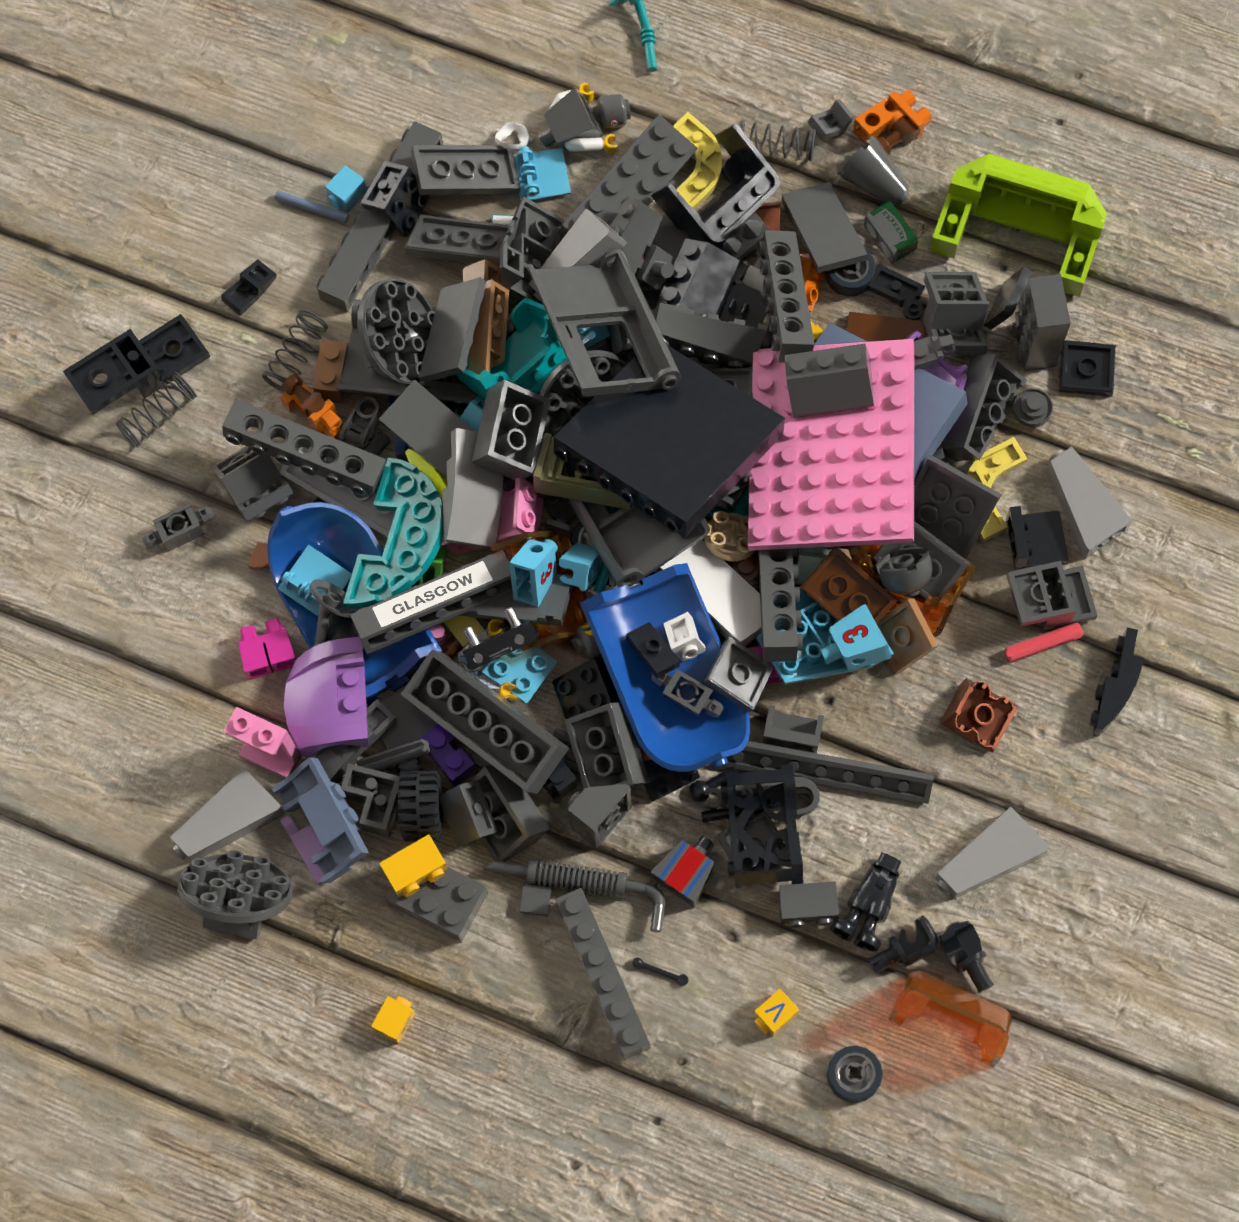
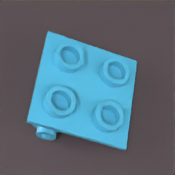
M527 146L519 148V152L514 156L521 187L519 191L520 200L523 197L532 201L571 194L562 148L533 153Z
M308 545L289 572H285L281 578L282 583L277 589L319 616L320 604L310 591L309 586L313 580H324L343 590L351 579L352 573ZM316 589L319 594L326 593L325 590Z
M530 643L489 662L482 673L500 686L505 682L516 685L517 688L512 689L510 693L527 704L543 681L548 678L558 661Z

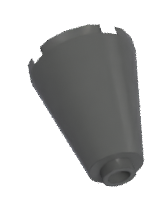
M872 135L867 140L868 143L856 151L838 174L882 201H890L893 205L897 203L900 206L910 195L907 192L910 186L878 139Z

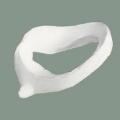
M510 122L501 129L495 130L497 133L495 142L505 148L519 149L533 141L526 127L522 124ZM513 130H517L520 144H509L502 140L507 138Z

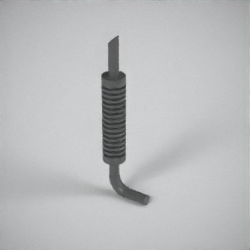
M530 859L529 865L494 861L484 868V871L527 877L526 883L535 885L537 882L538 886H541L543 883L545 887L547 884H549V887L554 885V888L560 886V889H563L565 887L566 890H569V887H571L572 891L575 888L576 890L582 888L583 892L588 890V893H591L592 890L593 894H596L598 891L599 895H602V892H604L606 896L610 893V896L615 894V897L624 898L625 891L646 894L652 898L654 905L650 931L660 933L662 930L666 907L662 891L656 885L648 882L627 880L628 873L619 872L616 874V871H613L612 874L611 870L605 873L604 869L600 872V869L594 871V868L589 870V867H585L584 870L583 866H580L578 869L576 865L572 868V865L567 867V864H563L561 866V863L556 865L555 862H552V865H550L549 861L545 864L544 861L541 860V863H539V860Z

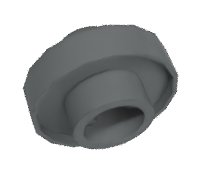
M1030 388L1023 390L1017 395L1013 404L1015 418L1026 427L1036 428L1048 422L1053 412L1051 398L1040 389Z

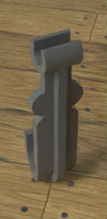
M795 777L796 795L806 794L810 798L808 806L797 809V816L795 817H801L810 814L817 808L820 793L813 781L805 777ZM782 782L765 783L761 785L763 791H765L766 789L777 784H780ZM755 784L736 786L735 788L736 796L740 800L746 798L747 794L744 789L749 790L754 798L758 795ZM709 788L703 793V796L713 795L716 798V802L705 805L706 809L714 810L719 806L727 805V799L721 798V789Z

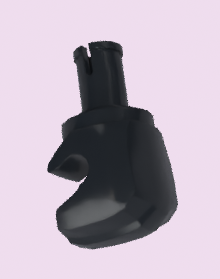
M924 915L914 921L916 930L914 944H909L906 941V932L904 929H901L898 940L894 935L888 937L889 947L867 958L870 966L880 960L882 961V963L872 968L876 975L897 962L904 967L912 965L937 950V934Z
M968 920L949 924L946 930L940 934L939 938L940 944L952 966L955 967L957 972L967 971L978 993H982L994 986L982 965L983 959L987 955L985 951H982L981 940L973 924Z

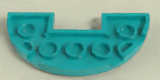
M389 457L387 459L373 506L381 511H394V519L382 556L358 554L343 601L347 608L369 607L388 597H393L406 591L427 571L439 551L444 535L443 501L441 495L430 478L409 462Z

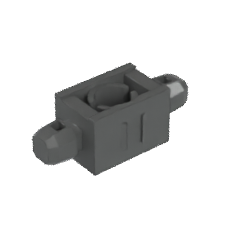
M188 503L152 520L157 531L146 533L142 540L147 549L160 547L159 544L164 543L169 552L205 535L200 524L205 523L206 525L216 516L211 506L205 505L200 507L194 513L191 505ZM187 519H190V521H191V523H192L191 526H189V523L187 522ZM177 524H185L180 531H173ZM166 529L170 532V536H168Z
M676 669L672 677L669 675V672L657 679L654 675L651 676L652 681L659 687L662 685L666 687L662 693L663 697L696 717L699 716L703 709L706 711V715L718 718L724 709L721 703L715 699L713 701L709 699L713 692L712 689ZM679 680L683 681L680 683L679 688L684 686L694 689L696 698L699 691L703 693L695 707L691 704L696 699H683L679 693L680 689L677 688L676 696L672 694Z

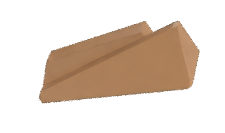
M486 259L463 268V282L479 277L486 281L484 299L481 302L478 314L479 319L475 326L472 338L473 343L468 354L469 370L478 375L483 370L490 372L491 368L504 362L506 349L509 290L500 285V268Z

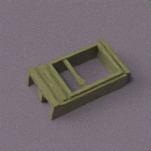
M545 433L533 476V492L630 510L631 504H627L619 495L611 490L604 489L598 482L580 479L583 475L578 470L575 471L576 478L562 476L565 462L559 460L554 454V437H552V434Z

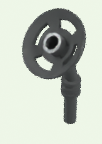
M313 580L309 586L312 595L320 604L316 640L313 647L326 642L329 615L334 613L351 618L350 614L358 611V608H347L343 604L346 592L324 580ZM316 589L325 590L326 593L319 594Z

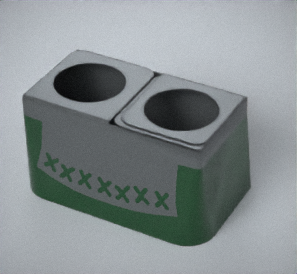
M890 201L865 215V229L876 244H878L890 263L893 264L917 249L918 239Z

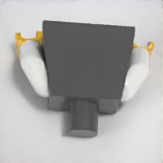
M582 83L579 90L574 88L556 95L549 110L544 114L549 128L538 134L540 141L545 147L557 142L566 151H601L602 148L608 154H613L617 151L618 145L608 144L615 142V135L609 134L605 137V140L601 139L604 135L588 104L594 99V91L588 92L589 84Z

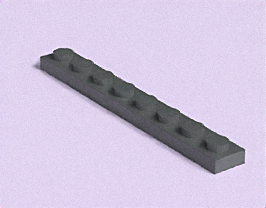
M748 741L746 747L741 752L728 757L729 763L723 765L753 772L781 769V765L792 764L794 777H805L813 781V783L929 804L934 780L933 774Z

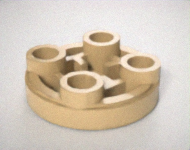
M724 511L714 513L713 518L708 522L710 532L704 537L708 550L716 557L726 561H741L750 557L755 550L750 551L748 548V516L726 513Z

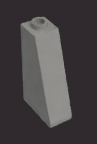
M585 209L540 269L597 265L602 255L610 250H621L627 242L601 218ZM531 280L529 285L536 291L534 296L541 301L533 280Z
M1070 447L1066 451L1061 449L1050 457L1047 472L1081 554L1086 559L1127 531L1132 519L1073 447Z
M243 768L170 837L176 844L172 849L183 860L186 857L191 861L196 858H204L281 817L285 811L252 775Z
M1010 807L937 873L935 877L937 881L936 886L944 895L948 896L950 894L953 899H956L1042 858L1047 854L1050 846Z

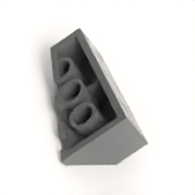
M627 197L625 202L619 207L618 214L610 227L627 242L621 250L624 252L635 275L636 270L641 269L645 261L643 253L645 249L651 246L663 217L641 201ZM616 257L611 258L607 263H614Z
M659 303L651 311L668 346L684 356H697L703 358V361L707 363H719L727 366V368H748L753 363V353L758 352L768 329V325L758 324V328L745 326V320L735 319L734 322L721 321L718 318L719 315L712 313L697 316L693 309Z
M996 353L971 356L964 387L968 404L940 446V448H943V452L955 461L981 459L995 435L994 429L996 425L1002 424L1006 417L1004 414L1009 404L1014 403L1017 397L1016 391L1019 387H1023L1027 381L1025 377Z

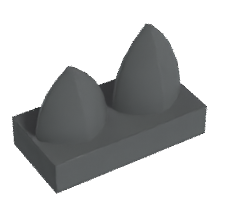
M755 212L724 241L716 244L715 247L741 261L757 248L758 241L763 239L764 231L769 229Z

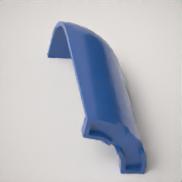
M314 502L293 508L292 506L284 507L277 513V517L268 535V562L276 589L282 583L281 578L285 572H289L308 545L350 573L353 572L358 554L383 555L382 547L364 521L349 510L329 503ZM349 582L344 587V592H347ZM277 589L309 648H312L316 640L318 616ZM429 628L369 654H366L364 649L367 706L378 699L377 695L392 688L395 692L411 680L409 675L421 666L432 649L442 652Z
M687 563L672 565L643 578V585L637 584L629 588L627 584L616 589L600 592L581 602V607L635 737L643 751L654 762L664 768L679 772L693 771L708 765L716 769L729 763L728 757L741 752L746 747L750 735L749 713L704 683L722 645ZM688 612L693 618L698 637L705 645L706 651L693 659L680 660V667L676 669L713 690L709 699L711 701L715 699L724 707L719 717L712 718L706 715V711L703 709L699 716L696 717L663 697L662 693L666 687L663 685L659 687L652 681V672L628 643L626 634L650 622L670 647L663 623ZM676 669L669 672V675L671 677L675 673ZM679 680L672 694L676 696L677 688L680 689L679 693L683 699H696L691 704L695 707L703 693L699 691L696 698L694 689L684 686L679 688L680 683L683 682Z

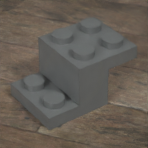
M925 272L923 281L928 291L929 299L923 323L928 336H937L938 338L952 335L956 351L948 354H986L988 344L984 337L982 326L988 308V301L976 272Z
M247 446L211 467L234 505L247 521L262 517L266 513V509L273 505L279 506L289 499L288 496L293 494L292 489L282 478L271 457L267 454L259 455Z
M1057 561L1011 571L1006 575L1021 627L1041 622L1042 629L1045 631L1097 618V612L1083 566L1064 570L1062 562Z

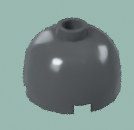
M923 547L899 549V555L891 558L890 554H887L877 561L876 568L883 586L888 591L904 595L905 597L917 595L927 585L932 576L931 558L929 552L927 551L926 553Z

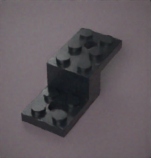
M180 314L140 340L137 339L131 329L127 330L65 369L63 373L91 414L94 415L135 388L138 389L143 398L153 394L154 389L159 390L164 387V380L173 381L171 376L173 372L183 375L211 356L185 318ZM173 344L180 345V350L177 353H167L169 346ZM106 374L107 379L102 384H95V376Z

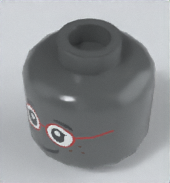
M621 94L600 96L597 100V106L592 107L596 121H599L604 129L623 127L626 125L627 120L631 119L629 101L624 99Z

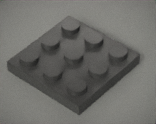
M929 455L914 483V521L966 560L1002 494L936 457Z

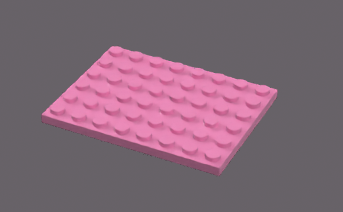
M913 339L814 345L813 351L866 343L871 359L874 406L794 418L786 381L785 363H778L776 351H772V348L759 349L758 352L753 353V398L785 417L783 435L750 471L753 475L749 481L748 548L750 551L914 543L915 355Z

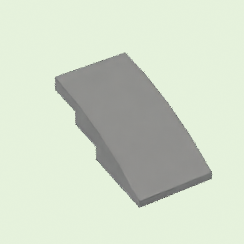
M455 428L451 431L452 457L447 460V487L442 490L444 541L493 549L496 543L500 520L503 475L472 463L478 432Z

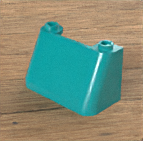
M524 298L513 309L511 321L516 331L506 339L504 362L491 368L490 372L483 370L478 375L469 370L467 358L466 369L463 373L455 374V376L484 400H486L488 388L503 380L534 393L540 391L549 375L561 363L567 360L542 304Z

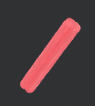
M1073 623L1006 647L1004 654L1008 662H1014L1082 637L1083 631L1079 623Z

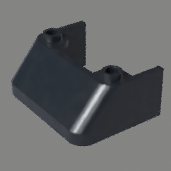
M737 123L732 124L715 135L730 155L722 166L723 175L730 185L703 211L698 214L685 201L672 183L650 195L678 229L711 244H718L731 235L777 191L780 184L777 173Z

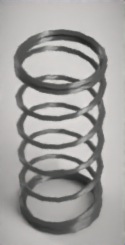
M740 120L739 127L743 132L745 129V121ZM755 121L749 140L751 141L755 128V147L758 150L757 122ZM767 124L759 150L760 153L762 152L769 129L770 156L773 157L775 155L782 133L783 156L786 159L791 151L796 133L797 159L800 161L810 134L807 161H812L816 129L810 128L808 130L799 157L798 127L793 131L788 152L785 154V127L782 125L772 153L771 124Z
M307 310L298 311L295 317L298 325L290 326L289 334L291 337L282 339L285 349L275 351L278 361H270L268 363L270 371H264L262 374L263 379L269 385L282 392L285 391L281 389V385L267 377V375L282 383L287 379L272 370L270 366L272 363H280L297 375L302 373L296 367L282 362L277 353L279 351H286L297 360L308 363L304 356L289 350L284 341L286 339L295 340L305 349L312 352L315 351V348L309 343L295 338L291 333V329L294 327L301 328L311 337L318 340L322 339L317 332L303 327L299 323L298 318L306 326L316 331L326 332L328 329L327 323L321 317ZM303 316H307V317H311V318L315 319V320L318 321L323 327H319V326H317V325L312 324L311 322H309L308 320H306Z
M173 372L171 374L177 385L169 380L163 381L165 390L170 398L160 390H153V396L159 407L148 399H142L143 407L149 417L139 409L131 408V413L138 426L125 417H121L116 422L119 430L135 447L139 448L141 442L127 425L123 423V419L133 425L146 438L149 439V435L139 423L133 410L139 412L157 429H160L144 401L153 405L167 419L171 420V417L159 402L155 391L168 399L178 410H182L169 392L166 382L178 389L189 401L197 398L193 388L179 373Z

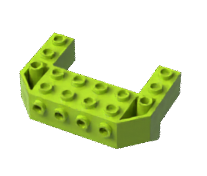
M987 154L956 168L932 237L930 252L954 259L969 215H973L1068 244L1069 247L1060 271L1064 292L1080 297L1107 212L1089 183Z

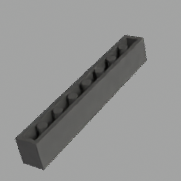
M414 121L410 129L407 128L404 131L402 143L398 149L392 152L390 162L408 166L415 174L411 155L412 146L444 145L442 133ZM365 208L362 212L359 211L356 214L353 228L350 233L347 232L341 242L342 247L337 254H333L329 262L328 271L325 275H321L317 282L320 300L346 312L351 308L396 229L385 214Z

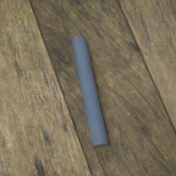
M279 190L275 194L276 201L343 223H347L349 220V213Z

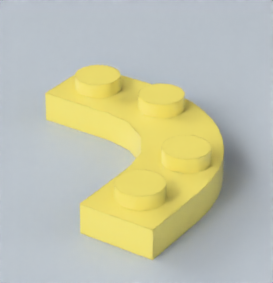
M687 112L673 127L698 148L693 154L696 166L692 174L676 190L690 206L696 209L710 196L720 180L722 156L715 136Z
M1013 437L985 451L980 460L974 461L967 475L991 488L994 481L1001 475L1025 464L1027 457ZM996 507L979 535L982 542L1005 532L1008 528Z

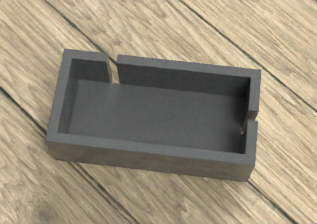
M1061 274L1028 278L1026 288L1022 289V300H1019V311L1015 313L1016 321L1012 323V333L1014 338H1018L1020 346L1017 347L1018 362L1023 363L1024 371L1056 367L1071 324Z

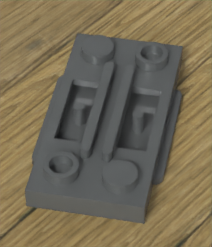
M556 574L539 607L513 600L512 592L459 616L508 620L504 611L512 607L519 622L530 619L531 623L562 626L573 585L565 584L560 580V577L566 574Z

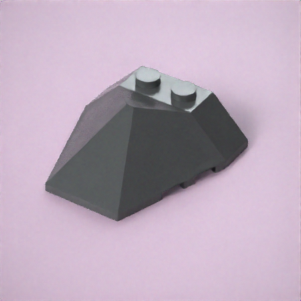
M525 197L520 200L500 247V275L502 286L509 290V297L519 302L524 298H528L543 305L534 296L536 291L529 285L532 278L527 265L532 264L534 269H540L563 239L557 232L564 223V220Z

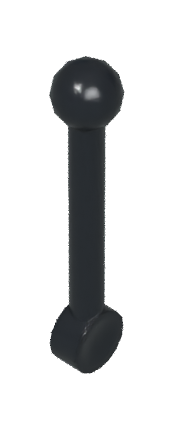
M639 957L634 958L632 961L634 968L642 967L676 980L680 986H685L688 983V977L685 974L678 976L644 963Z

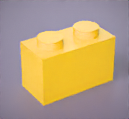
M429 834L379 863L398 897L403 895L409 897L420 890V885L427 881L432 883L439 880L445 875L444 871L448 869L446 862Z

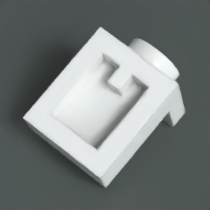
M688 612L663 623L671 650L681 661L693 659L706 651L705 645L698 637L693 618Z

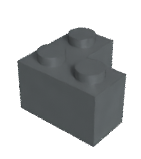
M348 763L341 789L345 792V798L365 803L359 821L362 830L390 838L398 811V785L400 777Z

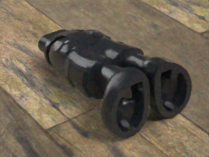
M881 852L877 862L875 861L871 864L861 883L855 887L847 902L850 909L849 913L843 920L836 919L831 924L830 930L836 936L845 941H851L861 915L865 914L866 920L854 940V945L871 952L879 950L881 941L875 936V929L877 923L886 921L891 909V899L900 875L897 872L901 864L899 859Z

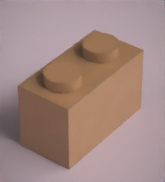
M321 340L312 389L313 392L322 394L324 402L330 399L333 403H343L345 391L337 390V385L340 384L348 349L347 343Z

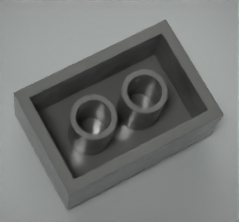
M506 380L489 387L472 463L515 481L519 477L525 479L534 475L550 399Z
M449 867L444 871L445 875L432 883L430 881L423 883L419 886L420 890L409 897L404 895L398 897L392 885L390 886L384 897L388 905L460 942L463 941L488 894L485 885Z

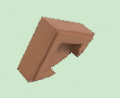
M257 542L248 564L249 569L261 570L269 566L266 544Z

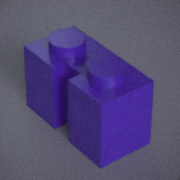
M437 724L419 738L429 742L430 752L428 755L453 787L462 784L477 772L475 764L462 747L456 751L454 750L457 747L454 737L441 725Z

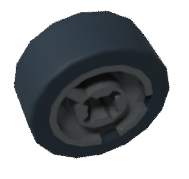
M865 249L868 254L867 261L825 271L828 285L837 294L850 297L858 296L867 291V285L873 279L876 270L875 260L867 249ZM851 267L855 270V272L853 270L846 271V269Z

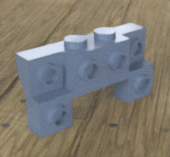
M308 758L292 774L272 787L274 793H280L286 804L282 806L285 812H293L302 807L321 845L327 847L310 859L312 864H318L324 876L320 878L322 883H332L351 870V865L369 854L358 833L361 828L357 823V814L346 803L344 799L346 795L341 786L329 780L318 758Z

